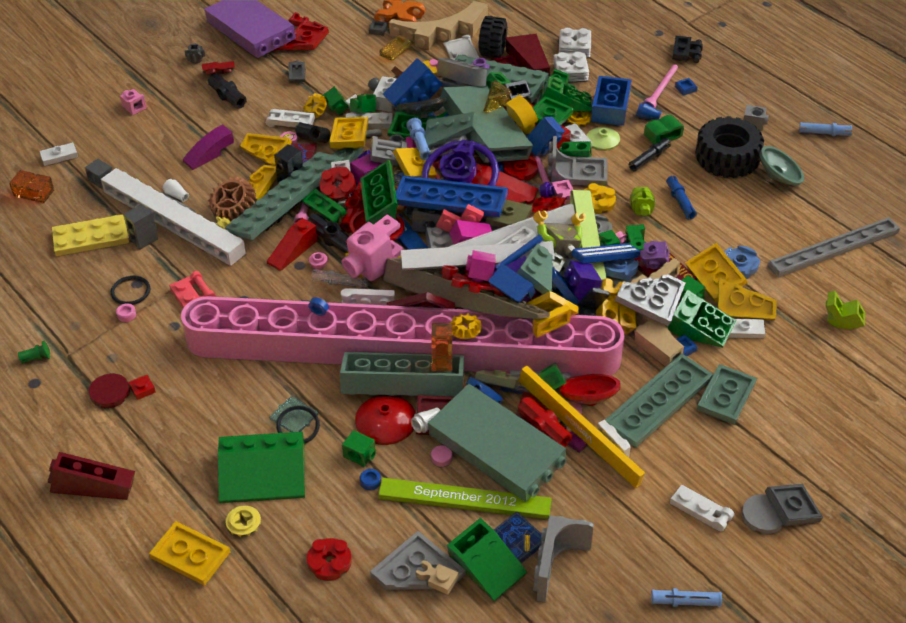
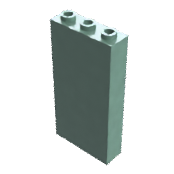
M487 86L443 87L439 102L449 116L475 112L477 115L475 130L465 134L468 141H474L488 148L495 156L497 162L527 160L533 147L532 143L514 120L508 116L507 111ZM475 150L484 163L489 162L484 154Z
M471 384L465 386L428 422L430 436L524 502H527L530 497H535L540 487L544 483H548L553 477V473L558 468L561 469L567 461L565 447Z

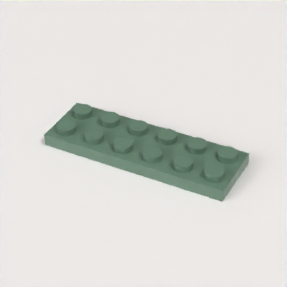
M681 353L607 417L605 421L612 425L623 439H626L636 448L710 382L713 374Z

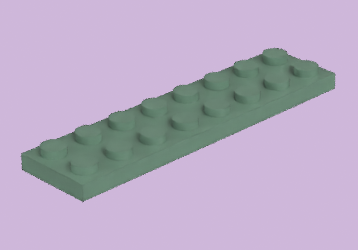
M323 152L314 154L310 160L302 164L303 167L293 171L290 177L282 180L275 188L268 191L251 208L244 210L225 229L235 236L253 240L318 187L322 172L332 168L331 162L344 161V157Z

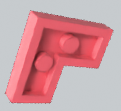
M468 204L462 216L459 217L444 209L436 227L450 233L456 220L480 223L484 211Z

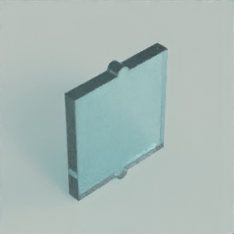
M291 396L282 405H279L278 409L269 418L276 423L279 415L285 409L292 406L301 405L312 408ZM293 410L282 418L280 426L289 432H301L305 427L310 426V422L314 418L307 411Z

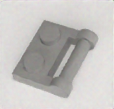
M372 136L371 161L384 163L389 159L392 165L400 166L393 151L396 148H407V142L401 141L399 143Z

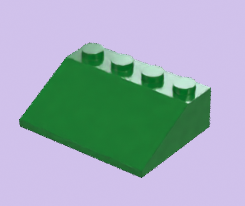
M303 431L219 437V503L305 498V443Z

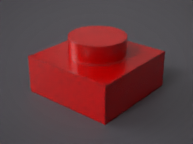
M148 375L129 381L130 388L137 400L156 393L155 387Z

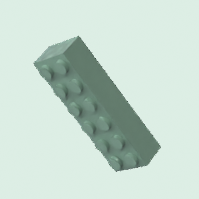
M344 352L340 370L341 394L455 397L463 389L464 355Z

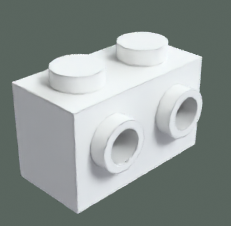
M382 76L373 93L376 95V110L393 111L394 106L384 97L383 93L393 84L396 78Z

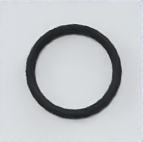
M126 276L113 284L111 297L119 304L134 305L140 303L149 295L151 290L150 284L141 276ZM137 279L145 283L147 287L145 294L135 301H121L115 296V288L125 280Z
M301 405L285 409L279 415L276 422L278 433H283L280 424L282 418L288 412L304 410L313 416L316 424L314 432L304 439V443H308L316 437L319 432L320 421L312 409Z

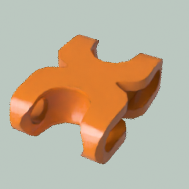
M384 0L383 9H379L375 13L374 20L388 22V27L391 19L417 22L416 18H421L424 15L425 7L422 3L415 1L402 3L401 0Z

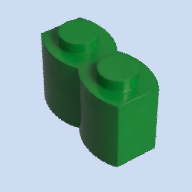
M666 115L659 120L648 122L644 128V135L653 144H657L663 138L673 141L683 136L684 125L673 115Z

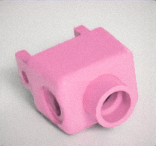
M386 215L374 225L367 222L347 239L349 255L342 259V266L345 271L353 278L361 274L370 281H374L385 273L387 258H397L401 255V250H404L403 247L390 240L389 237L401 227L400 223Z

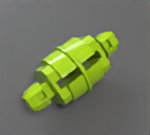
M635 187L632 190L630 204L635 214L648 216L653 213L655 197L648 187Z

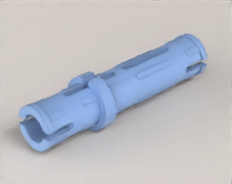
M802 122L799 125L800 127H807L799 128V133L831 134V136H851L852 134L851 131H845L852 130V125Z
M673 588L672 591L652 589L651 603L672 604V607H678V605L721 607L722 593L678 591L677 588Z

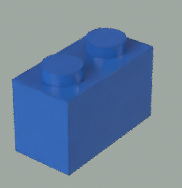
M544 117L527 136L533 145L531 151L535 156H545L549 153V141L553 142V136H557L556 143L562 139V134L565 130L553 117Z

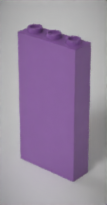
M222 0L204 9L209 24L256 58L296 39L294 25L257 0Z

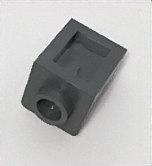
M298 60L289 62V82H305V62Z

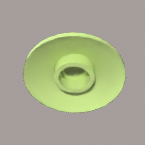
M597 127L587 133V137L592 141V147L598 150H610L620 143L619 134L611 128Z

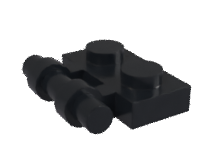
M676 36L672 59L688 61V58L691 57L694 63H698L702 57V41L700 39L691 41V37Z

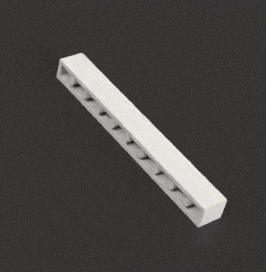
M115 168L101 178L103 190L106 194L132 209L140 204L147 209H151L155 216L153 218L154 222L226 264L232 266L246 254L244 240L231 234L226 229H222L214 222L208 221L200 214H196L175 200L166 197L163 193H159L151 186H147L138 179L129 176L126 172Z

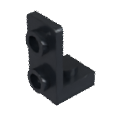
M591 288L577 304L578 314L576 315L596 316V310L608 298L609 291Z

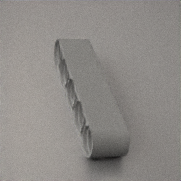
M438 58L437 75L472 86H486L487 69L454 59Z

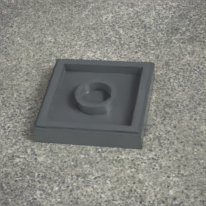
M803 484L767 487L765 490L784 526L817 523L823 519L822 514Z

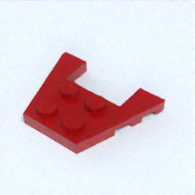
M295 12L288 20L294 26H298L295 30L296 39L274 50H314L329 33L328 27L316 21L311 22L305 16L302 18L299 13Z

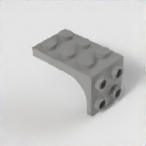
M553 136V142L549 141V152L552 153H549L548 165H552L548 166V177H551V184L552 182L569 179L571 185L596 183L600 186H607V158L564 155L556 146L557 136Z
M549 515L547 528L543 527L542 543L539 547L538 565H536L533 591L537 592V601L546 602L552 564L559 553L568 549L591 550L594 528L592 522Z

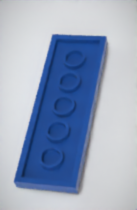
M404 175L396 190L398 205L435 210L445 209L451 212L463 213L469 204L484 211V216L500 217L508 195V188Z

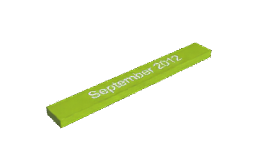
M383 477L378 494L379 499L514 516L520 515L522 517L549 520L552 501L550 497L535 496L530 497L527 502H524L513 493Z

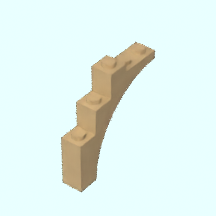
M473 1L467 8L455 15L428 22H407L391 19L389 22L390 35L413 41L416 47L428 50L436 40L451 41L459 33L473 37L481 27L485 16H488V4Z
M674 258L670 262H666L661 269L653 272L648 278L658 279L662 275L667 274L676 278L679 275L680 262ZM642 274L637 279H633L630 284L637 283L639 280L646 279L647 277ZM635 311L636 323L639 324L635 330V343L665 367L681 353L683 354L684 346L672 336L664 324Z

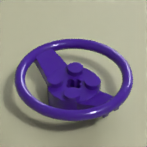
M463 139L447 143L436 149L428 157L422 169L421 178H428L433 162L441 154L452 149V152L446 156L444 154L440 160V170L443 179L446 181L471 183L477 173V166L473 157L475 149L484 154L491 164L492 175L488 185L495 186L499 176L498 163L493 153L479 143Z

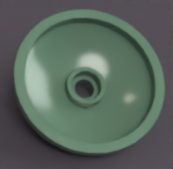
M764 146L761 149L760 160L771 179L791 186L800 185L804 181V174L801 168L786 153L772 146Z

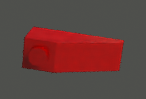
M301 218L289 228L268 258L267 264L282 271L318 241L316 225Z

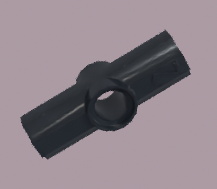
M216 73L210 75L208 85L216 90L222 101L227 100L239 109L244 107V104L247 102L246 96L238 91L233 81L228 82Z
M313 213L309 216L307 221L316 225L317 234L323 238L326 245L335 246L342 252L348 253L347 239L349 236L340 230V226L337 223L328 222L318 214Z

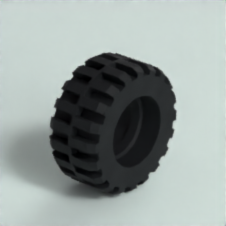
M726 116V118L717 117L716 120L712 119L708 123L706 122L699 130L695 157L702 168L705 167L707 172H712L715 176L720 175L723 178L744 177L758 168L761 161L760 151L764 146V137L760 130L754 124L751 125L747 120H741L738 117L731 118V116Z

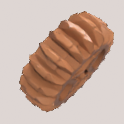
M230 177L228 181L224 179L222 184L218 183V187L213 188L214 193H210L208 201L210 210L215 217L218 216L221 219L225 217L232 221L239 217L244 210L251 208L257 198L254 188L244 178L236 177L233 179Z

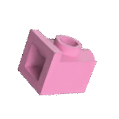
M125 90L120 95L122 106L132 115L146 109L144 95H140L136 90Z

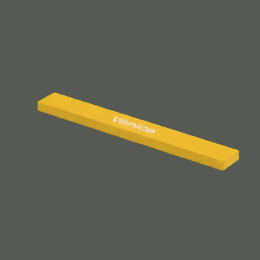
M528 366L521 369L519 382L549 410L553 411L563 423L635 489L641 485L645 472L533 370Z

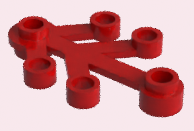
M443 265L441 274H443V278L452 280L451 286L462 288L463 284H469L468 291L480 293V289L494 290L495 294L505 296L503 292L492 286L489 281L476 282L471 277L458 274V268L455 266Z

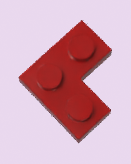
M234 61L202 64L203 73H206L207 76L217 71L230 73L232 69H235Z

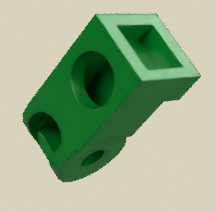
M591 141L563 142L560 145L559 151L564 155L592 157Z
M644 224L627 225L625 229V234H627L626 243L631 244L639 251L643 250L644 243H646L644 240Z

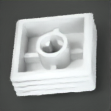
M564 28L560 30L559 53L571 54L582 52L585 53L586 57H590V30L585 28L579 30Z
M560 52L554 55V69L569 74V82L588 80L589 69L585 53L575 52L566 54Z

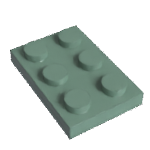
M719 364L697 405V411L735 425L756 384L757 378Z

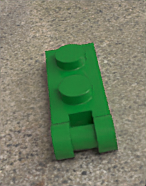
M316 189L302 200L307 207L329 222L337 223L341 216L344 217L347 214V211L341 205Z

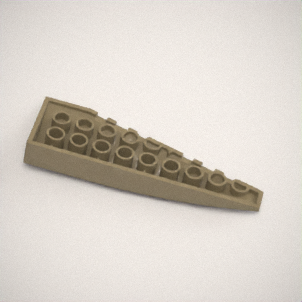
M401 257L387 258L383 280L389 282L393 287L404 288L406 292L418 294L428 292L455 302L457 307L483 313L532 319L550 316V313L534 305H526L524 300L517 303L507 295L495 294L494 290L480 289V293H473L468 291L469 284H463L462 288L451 286L452 280L443 278V274H441L442 268L402 270ZM457 271L458 274L465 275L464 271Z

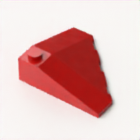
M476 164L477 173L471 183L488 185L492 175V168ZM499 171L495 186L508 188L506 200L519 203L526 202L527 205L534 202L538 188Z

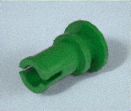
M42 341L41 346L35 345L34 348L18 352L21 364L35 359L41 360L44 356L47 359L51 357L50 349L45 341Z

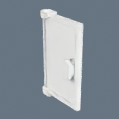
M469 35L443 43L450 59L455 60L458 54L480 58Z

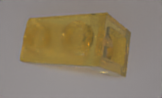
M497 80L492 82L483 111L488 113L506 106V103L510 100L511 90Z

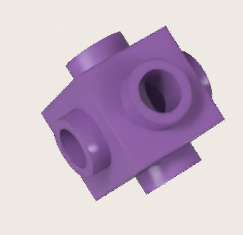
M666 241L644 243L640 257L641 261H644L646 268L658 269L666 262H669V248Z

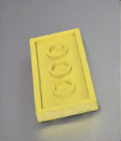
M123 214L52 227L56 256L129 243Z

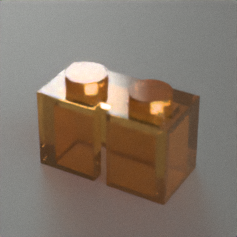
M20 170L9 183L13 196L35 202L45 203L54 192L51 177L40 174L35 176L34 173Z
M432 323V371H452V323Z

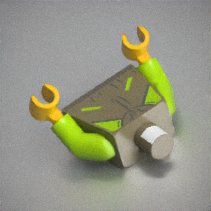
M545 210L542 212L537 211L533 215V220L538 223L537 231L538 235H541L543 238L542 242L553 241L555 253L560 256H567L569 259H574L571 255L573 249L580 248L582 245V227L580 223L585 220V214L582 213L578 218L576 212L571 217V222L575 225L573 226L572 224L544 223L543 221L548 217Z

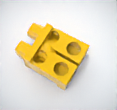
M605 278L602 280L600 289L609 291V296L596 310V316L615 320L623 328L624 334L628 335L636 329L635 310L615 301L622 283L625 282H619L617 288H613L612 279Z

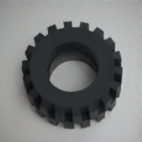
M485 16L479 33L478 49L480 55L495 58L502 56L508 30L506 18Z

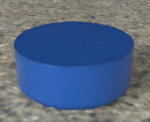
M313 297L308 304L310 311L320 316L325 315L329 309L327 302L317 297Z
M366 469L360 474V485L362 488L375 490L380 486L381 475L377 470Z

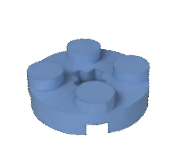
M738 246V248L732 249L730 247L724 251L746 279L757 272L760 258L758 259L755 250L746 246Z
M634 258L603 261L606 277L629 281L631 276H634L638 271L639 262L638 260L635 261Z

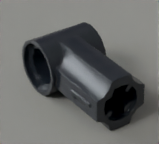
M299 122L296 125L295 132L298 137L326 143L330 140L331 133L327 128Z

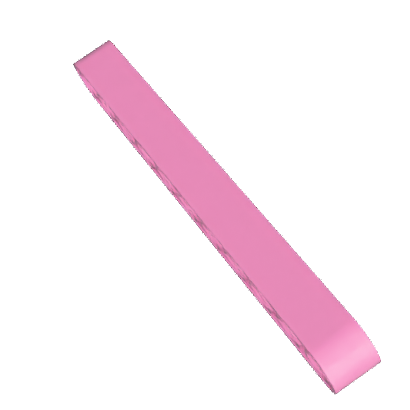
M200 297L190 301L181 312L188 349L197 356L208 358L342 365L344 352L464 355V371L478 372L486 369L510 373V370H521L525 366H528L533 371H542L550 365L557 363L561 372L570 373V377L586 374L611 376L620 368L624 342V331L621 325L615 320L603 316L571 315L570 323L537 338L533 334L532 318L501 316L467 309L327 302L329 309L325 315L320 316L310 311L308 301ZM469 312L470 316L476 315L477 319L481 320V331L474 338L460 339L450 332V321H452L453 316L458 317L460 313L467 315ZM463 323L462 325H464V326L467 327V329H468V326H469V325H466V323Z

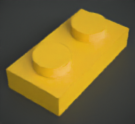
M565 304L550 311L549 317L533 319V334L538 338L570 323L571 308Z

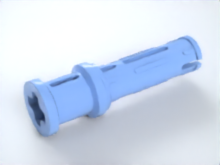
M412 118L406 124L407 129L410 131V137L415 141L420 158L427 160L431 152L425 139V130L422 128L420 119Z

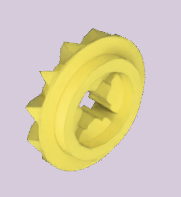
M251 506L236 507L230 511L226 518L227 529L232 535L237 534L239 537L246 534L250 536L251 532H257L258 526L261 525L260 513ZM241 517L247 521L246 526L241 523Z

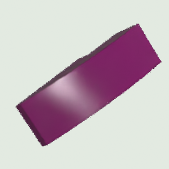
M223 124L213 129L190 149L183 158V162L194 170L219 157L221 149L234 143L232 131Z

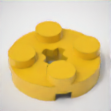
M591 183L588 185V188L584 189L591 192L595 214H602V211L606 210L610 212L614 209L616 204L614 189L600 186L596 183Z

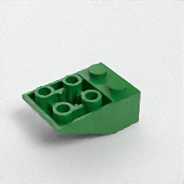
M549 76L540 93L539 101L546 96L572 107L573 111L592 110L593 97L591 94L585 91L581 92L575 86L567 85L557 77L552 78Z
M687 290L678 301L672 320L666 327L679 337L686 335L692 341L723 348L737 320Z
M481 517L447 544L449 557L466 570V575L493 601H496L527 574L525 568L499 535Z

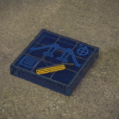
M518 512L494 529L520 563H523L538 551L542 543V533Z

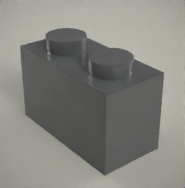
M140 204L123 214L129 240L140 250L158 239L157 227L153 219L155 216L151 209H147Z

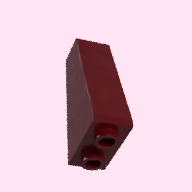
M537 34L506 37L505 51L508 55L514 56L520 67L546 72L549 78L550 66Z
M59 452L57 458L51 461L48 483L51 484V493L128 500L135 471Z

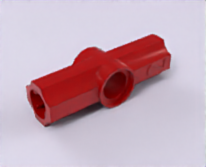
M361 182L356 186L353 195L345 202L347 214L343 217L340 227L348 233H351V218L359 211L364 210Z
M531 397L522 399L518 405V411L531 422V425L563 447L568 446L572 440V434L558 422L555 413L549 409L545 411Z

